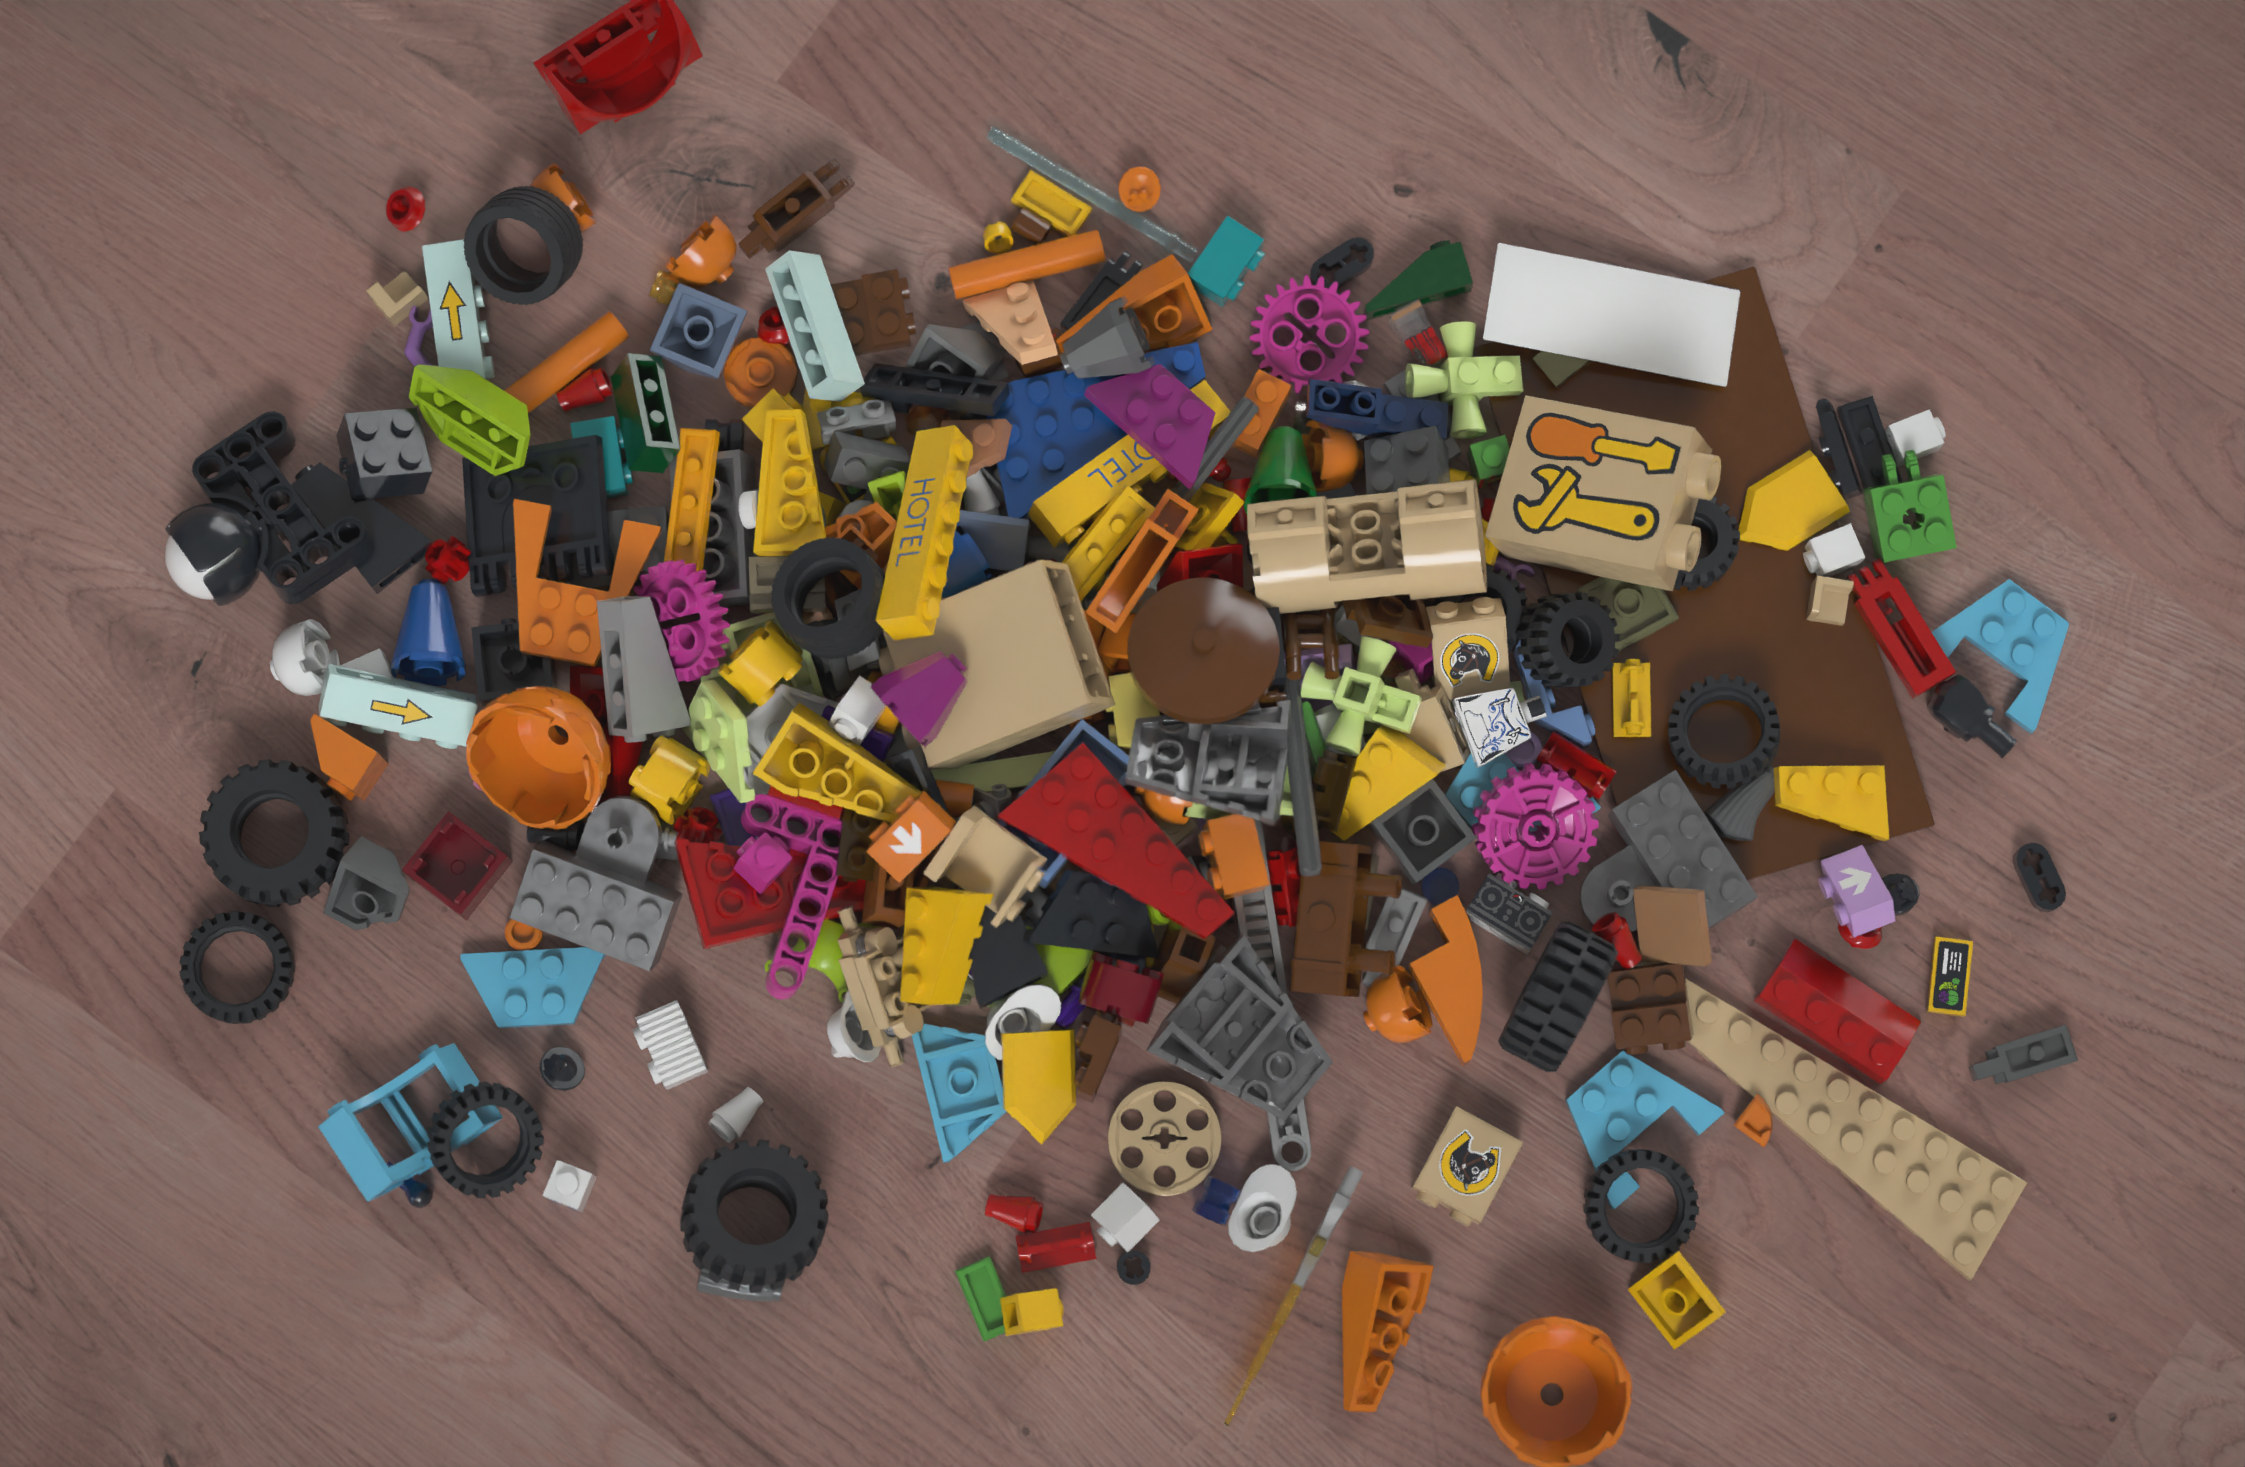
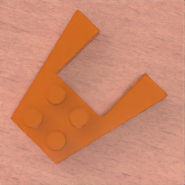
M514 499L520 651L524 654L595 667L601 656L597 601L631 595V590L640 572L643 571L650 557L649 554L657 538L661 535L662 528L661 526L624 520L609 592L544 580L537 577L552 507L550 505Z

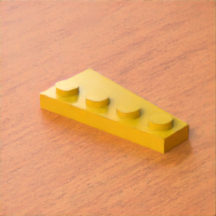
M801 409L766 410L753 552L758 557L789 556L794 550H797L798 547L805 545L807 542L810 543L812 540L826 538L806 414Z

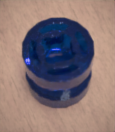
M1207 1176L1203 1185L1204 1194L1202 1198L1196 1200L1192 1211L1210 1221L1226 1226L1230 1217L1229 1208L1231 1204L1237 1202L1241 1191L1216 1178Z

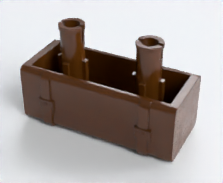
M1319 841L1322 864L1320 874L1317 876H1303L1301 874L1294 954L1290 966L1292 968L1290 991L1359 997L1362 971L1392 974L1395 967V952L1393 950L1384 951L1364 948L1369 896H1380L1399 899L1402 891L1401 875L1371 873L1373 847Z

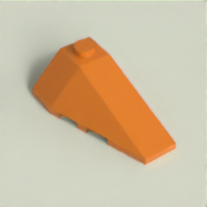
M1171 254L1140 271L1055 341L1060 352H1065L1063 344L1111 301L1124 295L1128 302L1123 307L1125 310L1132 307L1149 342V350L1186 345L1213 329L1188 273Z
M1350 1251L1342 1285L1344 1410L1353 1412L1376 1411L1393 1375L1394 1366L1392 1361L1400 1345L1406 1347L1411 1336L1406 1333L1415 1313L1421 1314L1426 1303L1434 1268L1433 1265L1377 1252Z

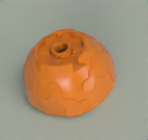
M541 686L526 687L495 698L473 718L474 721L466 741L467 765L469 766L468 770L472 779L494 805L514 817L519 823L529 827L553 828L555 830L565 829L574 822L583 819L598 804L606 787L607 776L610 774V747L607 744L606 736L599 721L583 703L584 701L560 689ZM555 725L565 729L568 737L561 736L556 731Z
M1558 1316L1536 1318L1519 1325L1505 1335L1492 1351L1481 1378L1480 1399L1483 1417L1488 1419L1498 1438L1522 1462L1536 1467L1581 1466L1592 1461L1606 1449L1612 1448L1622 1436L1631 1405L1632 1382L1631 1375L1622 1357L1619 1356L1616 1348L1611 1343V1339L1600 1329L1593 1325L1588 1326L1573 1319L1559 1318ZM1546 1384H1555L1561 1389V1401L1555 1406L1546 1405L1541 1399V1390Z

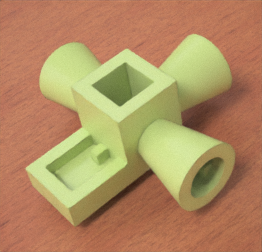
M1473 322L1448 323L1440 327L1448 358L1440 368L1408 363L1405 370L1406 395L1409 398L1417 399L1440 393V402L1453 405L1450 436L1458 439L1479 437L1486 434L1487 430L1478 402L1484 396H1515L1523 392L1520 356L1473 357L1476 324Z
M1362 636L1357 670L1345 667L1342 677L1339 676L1333 680L1325 678L1324 667L1315 662L1310 663L1303 679L1301 697L1332 700L1337 710L1341 713L1324 744L1335 750L1359 756L1364 720L1410 734L1422 701L1421 696L1387 686L1380 678L1397 650L1394 646L1375 638Z

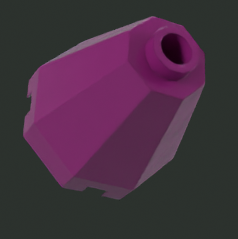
M939 651L881 676L870 688L906 729L924 747H927L938 736L968 681L962 674L968 669L953 653L946 657Z

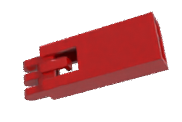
M1878 558L1872 562V566L1878 574L1877 577H1874L1870 569L1864 566L1859 569V572L1865 584L1862 585L1854 573L1846 578L1848 581L1854 582L1853 591L1858 598L1854 606L1908 693L1914 699L1950 678L1956 671L1897 577L1893 579L1883 562ZM1889 597L1903 617V619L1892 625L1886 619V616L1893 612L1892 608H1889L1885 602Z

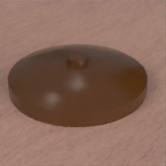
M1186 579L1162 588L1152 595L1140 608L1129 632L1127 648L1128 665L1133 681L1140 693L1160 712L1187 723H1221L1246 713L1261 701L1268 692L1278 668L1279 638L1276 626L1267 609L1245 589L1220 579Z

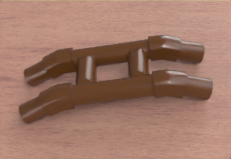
M1335 608L1321 609L1320 614L1282 613L1287 678L1298 680L1302 676L1301 649L1323 648L1325 678L1330 680L1337 679L1340 673ZM1299 629H1322V634H1299Z

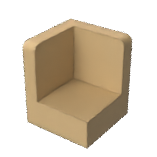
M406 272L399 274L383 288L376 282L366 290L374 304L394 327L409 316L412 307L416 306L419 308L428 300L424 290L417 286Z
M1816 576L1811 583L1806 620L1843 626L1845 624L1848 598L1853 590L1854 582Z

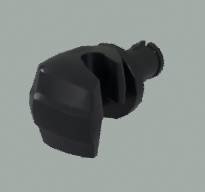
M1957 674L1949 680L1941 682L1931 693V700L1927 709L1930 715L1945 726L1944 730L1958 739L1962 738L1966 742L1971 738L1975 739L1978 737L2001 758L2006 756L2016 744L2017 740L2011 737L1992 721V714L1995 708L1987 703L1982 692L1966 677Z

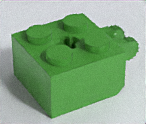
M1914 450L1905 451L1904 454L1908 480L1898 482L1895 461L1892 455L1888 454L1882 456L1885 484L1863 489L1875 560L1879 558L1883 563L1957 548L1944 475L1934 474L1921 477ZM1908 509L1916 515V520L1913 521L1914 524L1912 526L1903 522V515H1909L1906 512Z

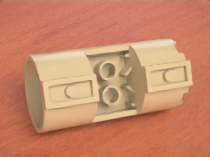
M1476 480L1398 488V492L1327 499L1326 496L1247 505L1248 537L1255 574L1253 576L1256 598L1266 609L1279 607L1280 614L1337 608L1338 601L1403 594H1409L1411 600L1487 592L1485 544Z

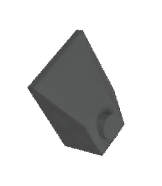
M929 324L925 328L905 367L990 380L1005 351L976 331ZM937 408L952 420H960L958 411Z

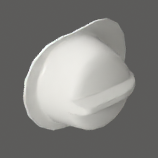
M1041 984L1028 985L1018 989L1010 997L996 1002L987 1016L985 1044L988 1051L996 1059L1002 1060L1001 1033L1049 1030L1060 1014L1061 1002L1058 994L1048 986Z
M847 990L842 1007L831 1015L827 1023V1034L832 1044L831 1055L837 1058L855 1057L862 1062H872L879 1056L881 1047H873L868 1030L862 1031L849 990Z
M1270 1164L1254 1171L1246 1181L1237 1204L1232 1211L1228 1223L1229 1236L1233 1243L1244 1251L1256 1252L1264 1250L1267 1247H1272L1282 1242L1288 1235L1291 1226L1290 1214L1294 1207L1297 1192L1291 1173L1282 1166Z

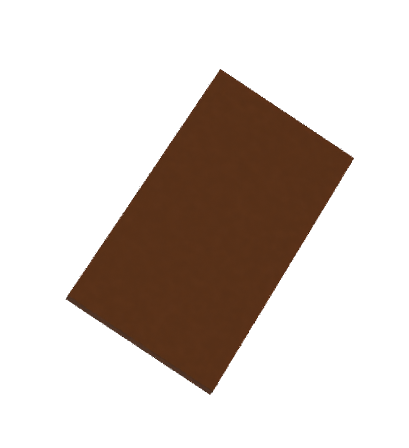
M1755 266L1700 282L1740 291L1726 387L1592 361L1556 388L1533 360L1541 350L1495 341L1474 347L1475 357L1520 356L1523 392L1515 396H1487L1499 435H1506L1509 448L1512 444L1525 395L1695 427L1712 449L1711 455L1720 457L1721 475L1714 496L1718 498L1717 504L1722 506L1725 503L1730 508L1728 511L1729 516H1735L1738 522L1736 531L1739 528L1747 488L1810 450L1815 454ZM1837 521L1788 551L1764 544L1739 540L1738 553L1729 570L1726 571L1725 575L1718 582L1714 581L1711 586L1705 589L1702 586L1697 587L1696 591H1687V587L1681 586L1680 590L1674 588L1673 591L1664 590L1679 619L1620 651L1617 657L1610 660L1612 663H1625L1627 659H1639L1640 663H1650L1651 737H1613L1612 668L1610 671H1603L1605 677L1600 681H1592V685L1578 686L1586 713L1590 714L1594 724L1595 735L1593 736L1601 761L1617 771L1609 783L1616 807L1674 770L1677 771L1703 813L1731 789H1727V784H1721L1720 789L1712 788L1709 782L1702 785L1697 782L1696 777L1690 778L1687 776L1683 767L1680 768L1675 761L1668 737L1669 716L1672 714V706L1675 701L1680 700V694L1685 689L1690 691L1691 684L1699 681L1700 684L1705 683V677L1713 675L1714 680L1720 679L1721 674H1729V678L1735 680L1737 675L1744 677L1745 683L1749 684L1750 681L1758 684L1759 690L1762 691L1764 689L1769 695L1770 701H1773L1776 706L1780 722V742L1777 755H1774L1773 763L1771 764L1773 768L1778 766L1884 765L1889 839L1935 825L1876 640L1854 606L1858 600L1854 591L1852 590L1849 594L1845 624L1843 626L1806 620L1811 583L1817 575L1816 572L1810 573L1803 558V553L1807 552L1805 546L1810 539L1838 529ZM1692 523L1691 526L1699 527L1701 531V546L1697 559L1699 560L1710 554L1712 541L1704 528ZM1540 564L1549 595L1577 593L1578 588L1600 577ZM1850 568L1830 576V578L1847 580L1846 577L1854 572ZM1566 622L1562 629V637L1570 657L1574 650L1575 637L1571 626ZM1717 700L1703 705L1693 714L1688 724L1687 737L1692 749L1701 758L1713 763H1732L1746 758L1755 750L1761 738V725L1757 715L1747 705L1735 700ZM1775 793L1757 818L1753 841H1739L1719 836L1747 881L1831 857L1861 845L1865 847L1882 842L1871 838V835L1856 830L1850 831L1841 828L1838 824L1823 819H1814L1778 807L1775 803Z

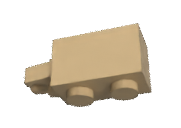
M1413 668L1399 673L1395 679L1398 688L1419 695L1422 698L1410 734L1401 733L1444 763L1446 767L1442 771L1465 764L1470 750L1443 686L1440 685L1432 689L1428 685L1421 686Z

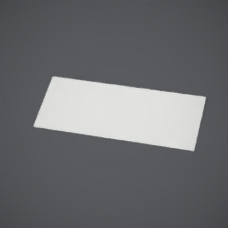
M1498 243L1483 339L1726 387L1740 291Z

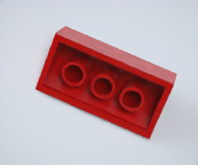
M1797 939L1792 941L1754 999V1002L1878 1084L1887 1081L1906 1052L1921 1023L1920 1020Z

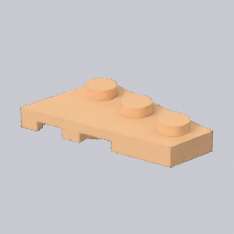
M1033 280L1014 283L1009 287L962 299L965 311L971 317L975 315L987 332L992 331L999 338L1000 344L1022 365L1058 355L1056 344Z

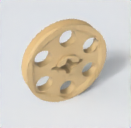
M1175 1082L1150 1083L1131 1092L1116 1108L1108 1131L1109 1152L1119 1174L1136 1189L1156 1196L1178 1195L1198 1186L1214 1168L1221 1148L1220 1124L1212 1106L1194 1089ZM1160 1091H1169L1174 1095L1176 1103L1170 1111L1163 1112L1155 1107L1154 1097ZM1134 1109L1141 1113L1143 1123L1139 1129L1130 1131L1123 1127L1121 1117L1125 1111ZM1196 1109L1204 1111L1208 1116L1207 1126L1200 1131L1191 1129L1186 1122L1187 1115ZM1165 1128L1168 1129L1169 1135L1175 1136V1138H1187V1140L1170 1142L1168 1149H1161L1160 1142L1143 1140L1142 1138H1154V1136L1160 1135L1161 1129ZM1135 1147L1142 1152L1143 1161L1138 1167L1128 1168L1122 1163L1121 1154L1126 1148ZM1200 1147L1207 1152L1208 1162L1204 1167L1193 1168L1188 1164L1186 1155L1190 1149ZM1168 1166L1174 1170L1176 1179L1171 1186L1160 1187L1156 1184L1153 1176L1157 1168Z

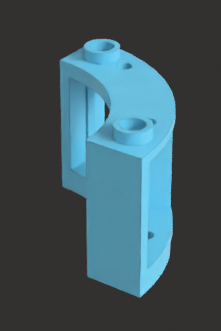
M455 1043L439 1048L437 1044L427 1048L419 1054L418 1058L420 1061L387 1084L352 1103L343 1100L327 1111L330 1117L318 1126L367 1202L398 1188L403 1184L404 1180H408L417 1173L421 1175L434 1167L430 1159L431 1154L427 1148V1142H430L427 1132L400 1090L435 1065L453 1092L455 1090H458L460 1093L463 1092V1086L472 1084L475 1087L478 1086L480 1081ZM380 1102L415 1153L391 1167L387 1166L355 1117V1115ZM496 1105L480 1106L468 1113L470 1118L454 1129L451 1137V1152L463 1144H469L504 1118Z

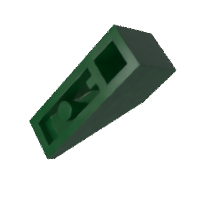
M1444 240L1432 244L1429 247L1430 250L1425 251L1365 305L1363 313L1367 317L1365 321L1400 312L1417 301H1420L1421 305H1426L1471 292L1473 280L1461 241L1451 244L1450 240Z

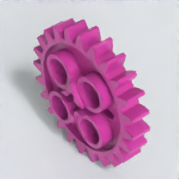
M1305 275L1303 286H1298L1293 278H1290V289L1287 291L1277 284L1276 291L1278 297L1276 299L1271 295L1265 294L1264 299L1269 305L1268 308L1256 307V312L1263 317L1262 320L1251 321V326L1260 330V333L1250 336L1251 342L1260 343V347L1252 351V355L1257 357L1264 356L1265 358L1258 366L1260 370L1270 367L1272 369L1270 375L1276 378L1280 376L1283 378L1282 381L1288 384H1295V395L1300 393L1303 386H1308L1310 379L1329 382L1333 380L1337 383H1343L1340 376L1342 373L1353 378L1355 373L1350 364L1362 365L1363 360L1356 352L1367 351L1368 345L1360 342L1359 338L1368 336L1369 330L1359 328V324L1367 320L1366 315L1355 316L1354 313L1359 308L1360 302L1347 303L1351 293L1350 290L1339 295L1336 293L1338 282L1335 281L1328 289L1324 287V277L1320 276L1317 284L1311 285L1309 276ZM1309 300L1316 303L1319 309L1317 316L1312 319H1304L1299 315L1297 308L1303 301ZM1290 313L1308 331L1313 327L1317 329L1316 339L1335 354V357L1333 359L1328 358L1312 341L1304 344L1301 341L1303 333L1284 318V314ZM1332 325L1341 326L1346 332L1344 341L1338 344L1330 343L1325 337V331L1328 327ZM1279 328H1288L1292 331L1294 340L1288 346H1279L1273 341L1274 332ZM1313 352L1321 358V365L1317 370L1307 371L1303 369L1300 359L1305 353Z
M671 560L649 567L648 574L639 577L643 585L634 586L633 589L638 596L650 597L658 623L699 613L701 619L698 621L661 629L677 681L686 680L688 682L710 675V669L719 667L717 658L726 655L720 644L728 643L730 640L723 634V629L729 628L730 624L722 620V615L728 612V608L719 607L718 604L723 594L714 595L715 580L705 582L706 571H696L695 563L685 564L684 560Z

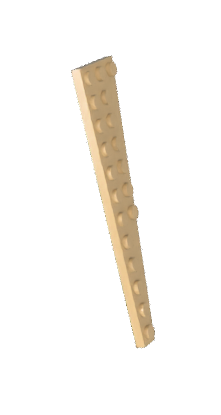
M1640 961V962H1639L1637 965H1635V966H1643V965H1651V964H1660V963H1659V962ZM1686 979L1694 1033L1692 1040L1687 1042L1753 1098L1756 1094H1759L1765 1100L1775 1118L1827 1162L1839 1169L1853 1184L1858 1185L1879 1206L1890 1212L1904 1224V1227L1922 1239L1936 1254L1968 1281L1972 1280L2027 1182Z

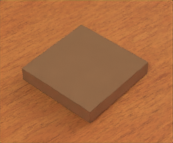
M1639 885L1633 889L1640 954L1642 955L1641 961L1704 967L1712 963L1704 890Z

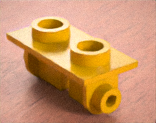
M1627 659L1625 663H1613V737H1651L1650 663H1640L1639 659Z

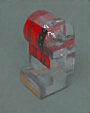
M1419 299L1389 316L1387 324L1409 360L1411 359L1413 364L1440 368L1448 358V354L1429 323Z

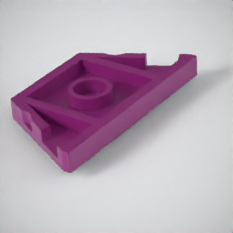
M1158 364L1139 373H1130L1090 385L1085 390L1084 396L1187 488L1191 489L1194 486L1215 412L1164 366Z

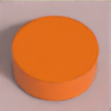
M513 919L507 922L505 938L513 949L517 951L534 950L542 942L544 935L542 930Z

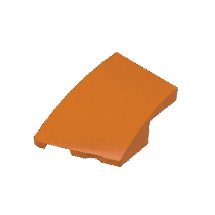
M877 502L861 508L855 514H846L836 519L837 523L825 527L826 538H841L856 544L865 550L880 566L884 574H886L897 521ZM850 570L840 571L858 589L862 588L859 572Z

